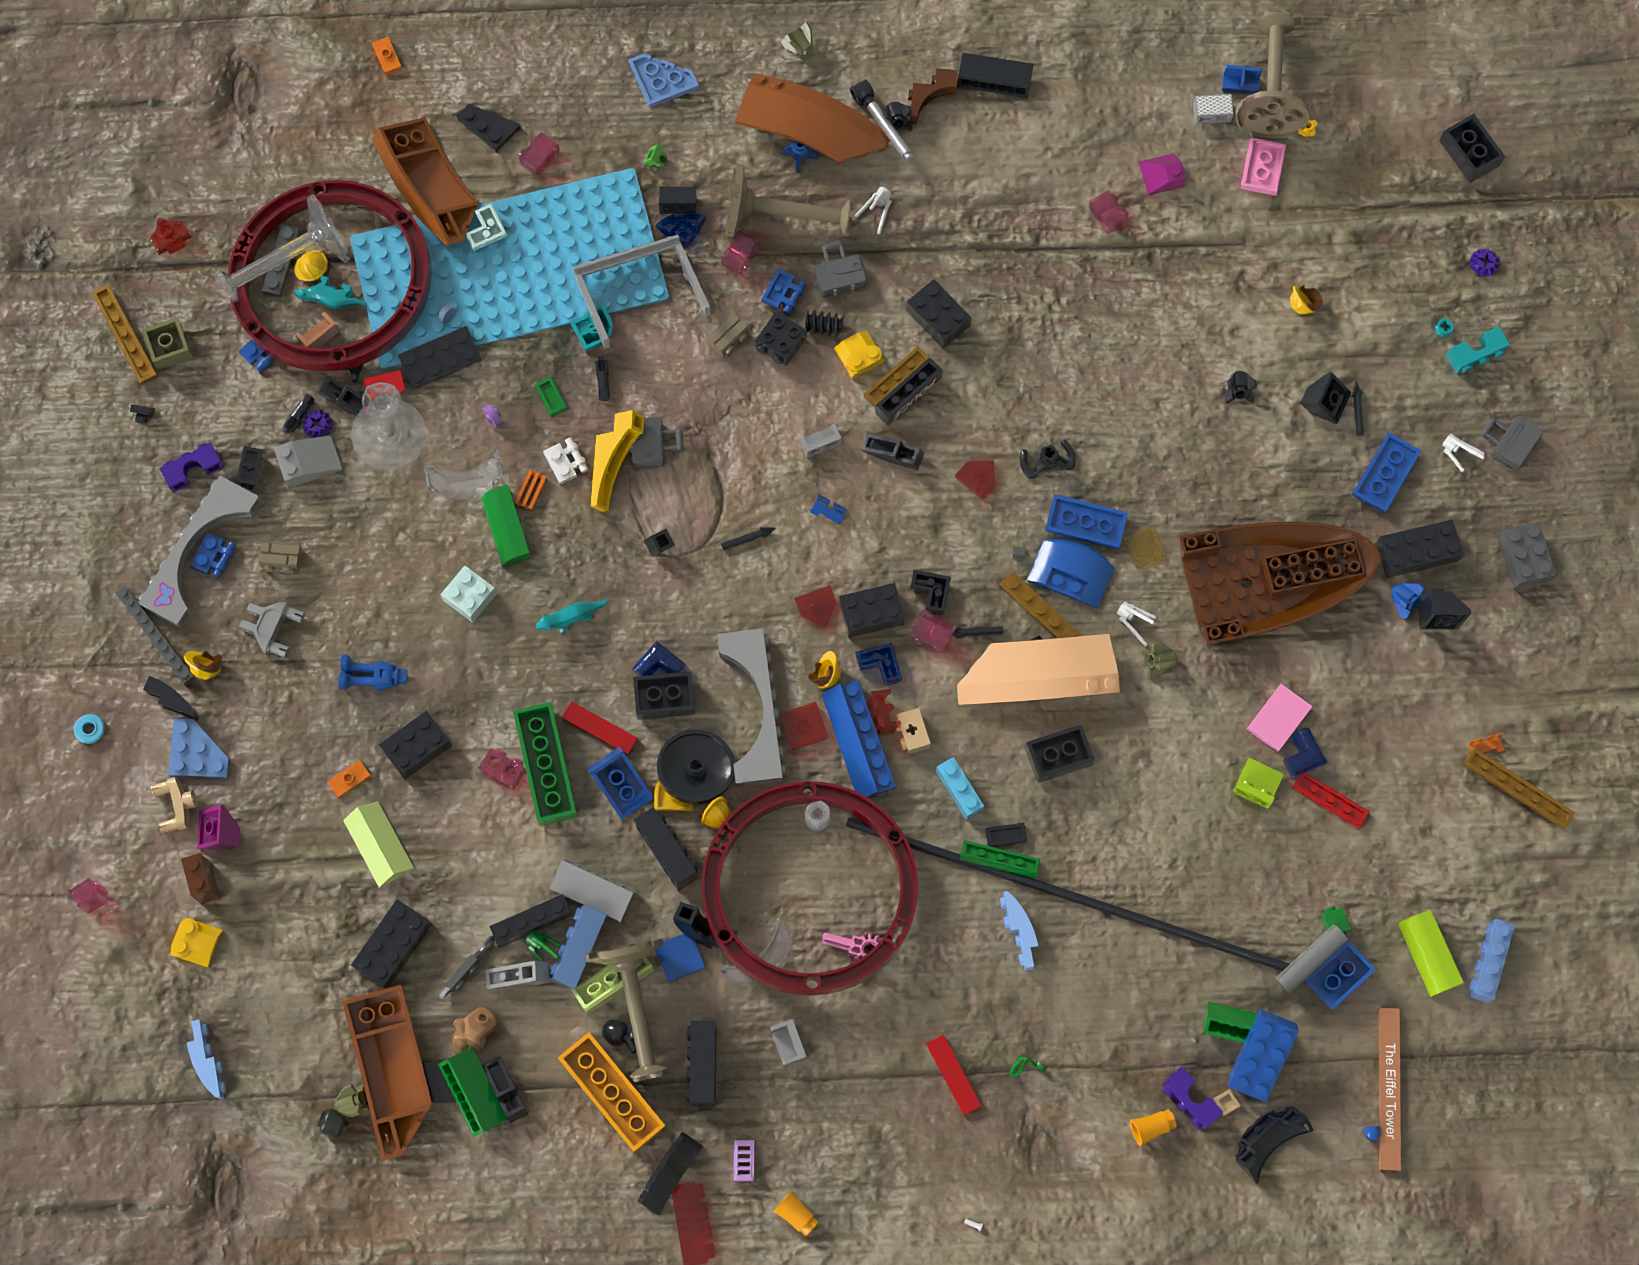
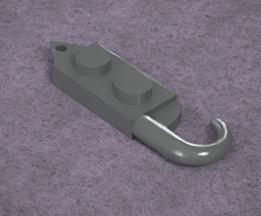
M489 936L479 951L474 955L471 954L445 983L446 986L439 995L442 1000L451 991L460 990L466 982L465 978L477 971L479 961L495 942L494 936Z

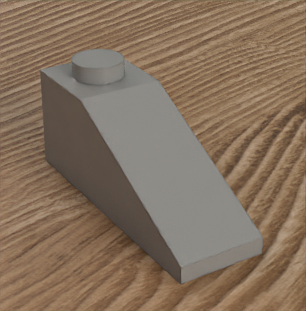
M530 961L486 970L487 990L550 983L549 964L547 962Z

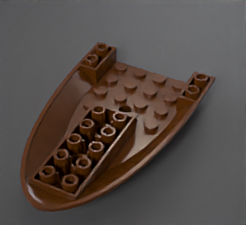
M1313 522L1244 524L1179 537L1181 561L1200 634L1207 645L1249 637L1286 627L1340 604L1369 581L1377 569L1380 558L1377 547L1363 535L1339 526ZM1317 565L1323 566L1325 568V571H1322L1320 568H1317ZM1280 573H1286L1288 575V579H1285V577L1281 576ZM1248 580L1252 586L1248 589L1244 588L1241 582Z

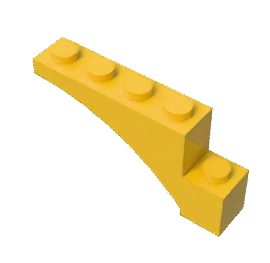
M633 410L615 414L614 432L596 435L591 507L602 512L609 511L610 497L617 473L629 449L639 435L643 434L645 416Z

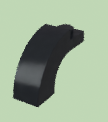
M680 902L673 917L678 929L693 941L712 949L713 946L719 948L710 932L707 920L702 916L699 908ZM723 933L719 936V938L723 941H726L730 938V936L726 933Z

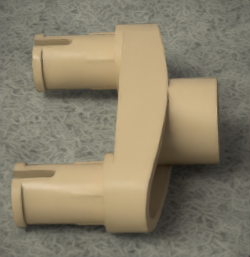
M177 777L151 785V789H154L152 791L154 797L171 793L176 815L174 819L159 822V827H162L160 828L161 833L165 834L174 830L188 829L190 825L189 809L198 806L194 791L185 792Z

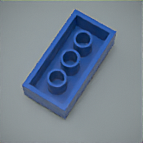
M1259 1009L1229 1074L1228 1086L1267 1102L1299 1033L1297 1023Z

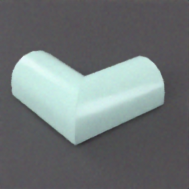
M492 203L475 210L482 226L466 233L473 251L507 237V233Z

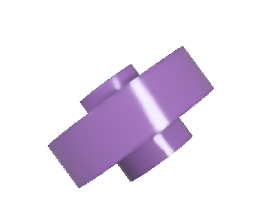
M487 404L482 408L485 418L495 428L503 424L500 419L502 415L496 407L492 408Z

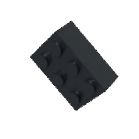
M1475 114L1444 130L1439 139L1442 146L1470 183L1499 167L1505 158L1503 152Z
M935 279L906 302V311L943 349L971 325L972 317Z
M895 583L839 596V605L848 638L904 625L905 618Z
M691 671L633 677L637 720L695 715Z
M427 710L379 744L404 780L452 746Z
M1082 724L1028 741L1025 745V750L1037 783L1090 767L1095 761Z

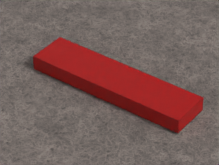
M572 701L561 717L566 722L615 749L620 746L628 756L638 741L636 736Z
M1301 771L1292 786V789L1358 829L1361 828L1370 811L1304 771Z
M944 1034L926 1043L963 1116L980 1108L981 1104Z

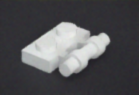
M571 437L565 440L566 448L563 449L561 444L558 443L543 451L560 485L577 477L574 470L579 468L582 473L588 471L587 462L579 453V447ZM570 454H572L575 459V461L572 463H570V461L567 458V456Z

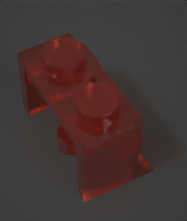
M890 689L872 691L871 697L867 701L878 735L894 733L901 725L900 721L891 722L889 713L893 711L894 706L893 704H885L884 701L891 693Z

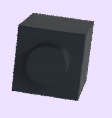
M667 528L643 540L652 557L675 546Z

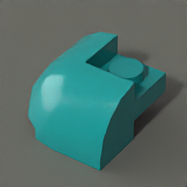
M601 304L595 308L606 334L610 338L613 324L604 304ZM586 311L587 315L570 322L585 353L603 345L589 311Z

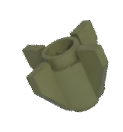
M805 22L802 26L787 34L780 42L784 48L798 55L802 53L805 56L812 51L811 26L808 22Z
M1160 642L1152 643V650H1142V654L1147 658L1150 667L1148 678L1158 677L1169 668H1173L1177 662V654L1174 650Z
M352 1084L345 1086L334 1103L335 1110L343 1116L350 1117L371 1115L369 1106L366 1105L364 1084L356 1088Z

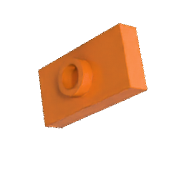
M389 37L372 42L385 76L402 69Z
M359 760L327 781V783L339 799L369 779L371 775Z

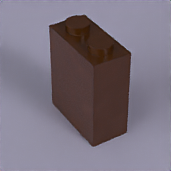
M201 853L182 858L181 862L191 897L201 905L220 899L211 862Z

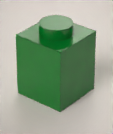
M1335 906L1324 910V914L1320 916L1325 931L1332 925H1336L1343 933L1351 930L1342 907L1338 909Z

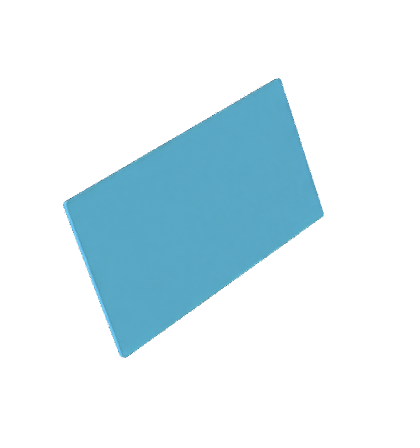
M630 168L478 205L476 210L492 203L507 233V237L476 251L472 250L467 237L461 243L450 246L445 245L420 219L415 220L423 234L431 259L432 276L429 296L424 310L411 331L391 350L378 357L380 367L388 369L400 366L402 364L398 357L399 354L464 326H467L477 347L571 324V321L587 315L586 311L588 310L575 281L573 267L654 242L635 169ZM475 212L467 233L482 226ZM395 225L350 237L364 300L367 303L366 309L372 333L384 325L396 312L405 297L411 278L412 264L409 245ZM658 253L582 277L594 306L597 307L604 304L608 314L669 299ZM445 305H451L456 309V314L449 323L444 324L438 319V314Z

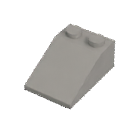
M331 435L291 441L273 447L288 488L343 470Z

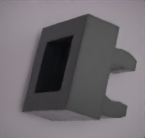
M131 405L130 412L137 413L135 417L136 423L146 424L147 415H154L155 408Z

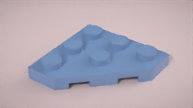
M645 53L628 60L649 108L699 89V84L690 69H682L673 63L662 59L661 61Z
M174 718L168 775L170 777L228 779L230 759L194 719Z

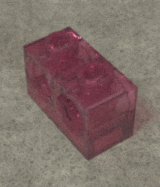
M490 748L479 766L480 772L514 791L526 772L523 766L524 763L516 758L511 760L506 757L507 754L498 748L496 751ZM494 759L500 760L499 765L496 767L490 766L491 761ZM514 768L517 770L514 776L507 775L509 769Z

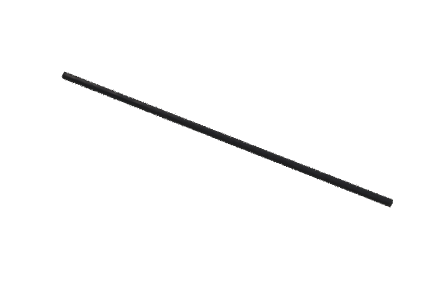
M848 818L846 827L880 838L865 822ZM891 835L889 839L896 842L899 840V837ZM905 836L912 849L1283 971L1290 965V963L1031 877L960 860L961 854Z

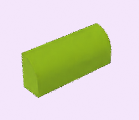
M1431 909L1398 923L1430 997L1464 983Z

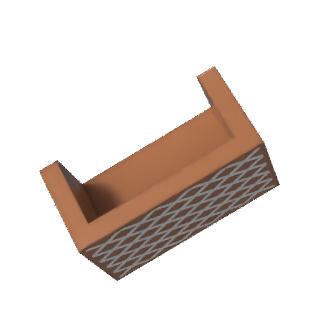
M325 311L322 313L324 319L303 336L299 332L295 334L303 347L321 348L339 333L336 323Z

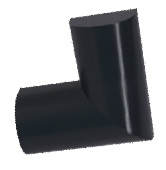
M914 570L910 589L929 593L925 609L927 613L944 615L951 577Z

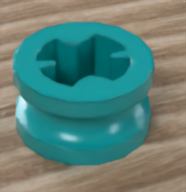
M1441 319L1435 326V332L1440 337H1447L1453 331L1454 325L1449 319ZM1443 324L1448 328L1446 331H1444V328H1441Z

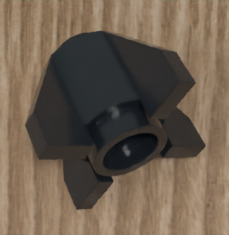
M891 102L885 107L883 115L885 119L891 122L895 129L903 127L909 131L913 129L907 119L912 113L909 106L899 102Z
M1244 371L1232 373L1227 381L1228 389L1225 394V402L1228 404L1235 400V398H1245L1251 404L1254 403V396L1251 390L1257 387V381Z

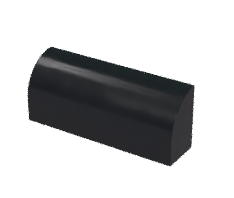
M962 53L957 87L1028 98L1034 64Z

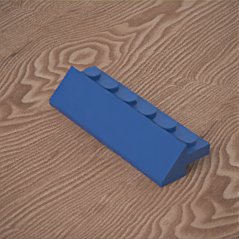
M859 680L843 685L838 684L824 692L822 698L854 791L871 799L877 797L878 794L896 789Z

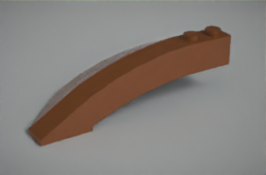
M758 73L754 74L747 86L735 120V124L771 132L799 142L836 161L837 165L844 163V160L852 157L855 160L867 156L868 152L877 150V152L883 151L890 142L880 127L844 103L804 85Z
M426 117L378 128L372 141L389 175L410 208L422 223L445 245L450 246L463 242L480 200H476L454 171Z
M397 985L346 998L342 1001L382 1161L404 1154L432 1105L402 985Z

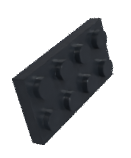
M467 326L398 355L413 390L482 361Z

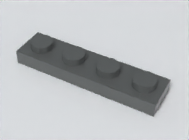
M281 224L262 288L263 294L277 297L282 296L300 235V228Z

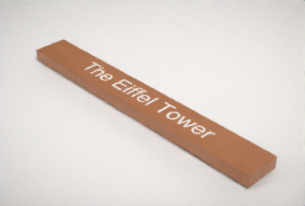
M1378 1008L1379 1126L1381 1130L1379 1137V1170L1401 1171L1400 1009Z

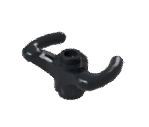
M1066 440L1061 441V446L1068 454V460L1060 456L1054 446L1048 445L1043 447L1039 459L1032 469H1029L1027 465V450H1021L1020 466L1022 472L1028 479H1035L1040 471L1060 466L1066 470H1072L1076 465V457L1072 446Z

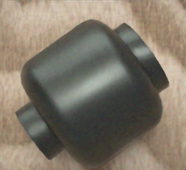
M330 1108L326 1112H322L317 1126L320 1133L337 1138L340 1133L345 1134L349 1123L345 1122L346 1116Z

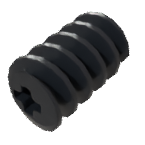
M807 310L805 329L809 332L812 328L815 334L820 329L821 335L827 330L828 336H831L834 331L835 337H838L843 330L845 315L843 314L841 319H839L838 314L835 313L834 317L831 318L830 312L824 317L823 311L817 316L816 310H813L811 315L809 310Z

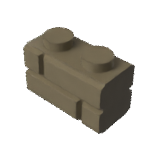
M732 313L707 337V344L722 358L726 354L729 356L734 352L735 346L739 342L743 343L748 338L749 327Z
M262 542L259 565L267 572H275V569L282 570L284 573L293 574L294 571H300L303 549L300 545Z

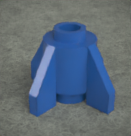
M794 140L782 150V155H792V158L797 161L796 172H800L801 162L806 161L808 158L817 160L819 158V153L816 150Z
M1401 583L1400 585H1395L1391 591V598L1399 615L1405 620L1409 618L1411 610L1415 609L1418 604L1425 600L1421 597L1425 590V587L1421 584Z

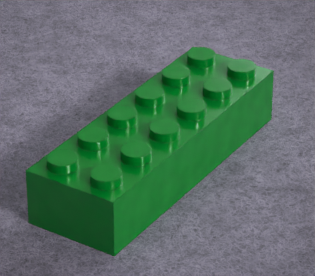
M548 702L514 710L516 727L539 826L542 827L578 818L552 703Z

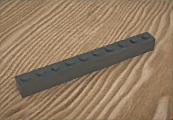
M124 586L115 592L182 683L187 686L196 680L127 587Z

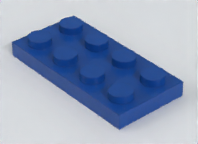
M1388 432L1352 496L1385 514L1422 450Z
M1054 494L1045 531L1119 550L1128 512Z

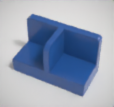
M1226 65L1223 73L1222 91L1247 94L1259 92L1262 68Z

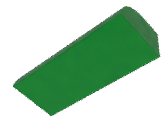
M508 484L484 493L481 496V501L502 568L531 559Z
M1208 1001L1203 1021V1033L1244 1043L1257 1013Z
M473 1047L438 1064L473 1137L508 1120Z

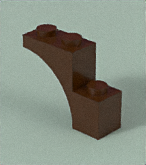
M936 68V75H932L931 84L913 83V90L909 89L908 100L911 101V106L909 107L912 110V113L908 116L910 117L911 124H917L920 112L932 100L945 95H956L958 70Z

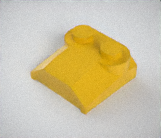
M867 331L858 332L834 347L852 379L885 363L881 349L876 346Z
M185 917L174 937L170 955L209 968L211 958L223 930Z

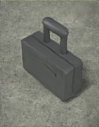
M842 241L822 246L826 262L815 266V275L822 297L838 296L840 293L848 291L855 292L857 289L866 286L867 273L863 260L860 259L858 254L846 257ZM839 248L842 258L830 261L828 251Z
M1518 415L1509 428L1495 418H1490L1481 434L1497 444L1491 456L1510 470L1517 471L1522 463H1527L1530 459L1529 453L1531 450L1536 449L1540 444L1538 440L1543 434V430ZM1494 425L1506 431L1501 440L1489 434Z
M660 417L644 418L643 434L639 435L632 448L629 449L634 467L639 469L662 467L664 465V451L682 450L684 448L683 431L681 429L663 430ZM676 434V446H663V435Z

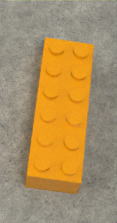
M590 1032L558 1057L559 1061L635 1154L666 1129L664 1123Z

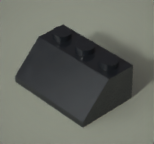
M1434 589L1418 607L1420 630H1458L1471 615V609L1451 591Z

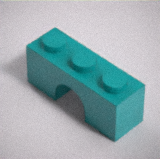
M1499 326L1481 335L1478 341L1482 346V350H1473L1467 341L1449 349L1446 357L1456 374L1462 371L1467 373L1475 365L1479 364L1482 366L1488 363L1491 358H1499L1506 354L1510 344Z

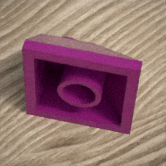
M1174 153L1139 161L1148 195L1184 187L1187 177L1182 162Z
M224 805L199 811L197 849L229 850L239 847L241 839L240 827Z

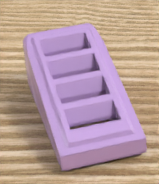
M734 1140V1182H754V1140ZM738 1146H750V1150H738ZM738 1154H750V1158H738ZM738 1162H750V1166H738ZM738 1171H750V1174H738Z

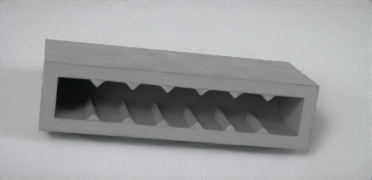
M568 859L561 861L550 887L551 890L620 922L628 912L637 892Z
M1332 925L1275 979L1290 994L1344 945L1348 938L1336 925Z

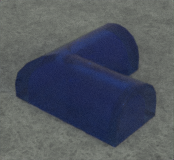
M656 640L634 665L632 671L639 676L653 675L658 668L666 674L679 673L686 664Z
M892 643L855 652L859 671L879 667L883 684L886 686L902 681Z
M1302 728L1293 734L1292 740L1299 753L1283 759V763L1291 778L1327 764V759L1310 728Z

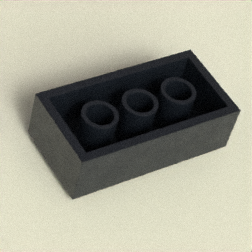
M1453 519L1380 536L1375 543L1386 579L1458 562L1464 555Z
M652 807L633 819L637 830L677 891L698 879V867L692 858L688 860L687 850L681 842H676V834L671 826L667 827L665 825L667 824L666 819L660 810L656 811Z
M396 899L351 966L384 989L389 988L432 926V923Z
M691 1021V1026H687L688 1041H691V1046H687V1059L690 1061V1067L686 1068V1079L690 1081V1087H686L687 1102H690L691 1107H716V1022Z

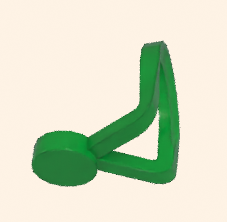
M1020 1056L1012 1066L1009 1076L1016 1078L1022 1072L1027 1062L1045 1073L1046 1068L1030 1058ZM1022 1060H1024L1018 1071L1015 1073L1019 1064L1022 1062Z

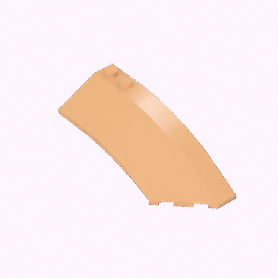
M1109 634L991 643L984 654L970 668L967 675L957 684L959 705L1040 700L1120 692L1119 674Z

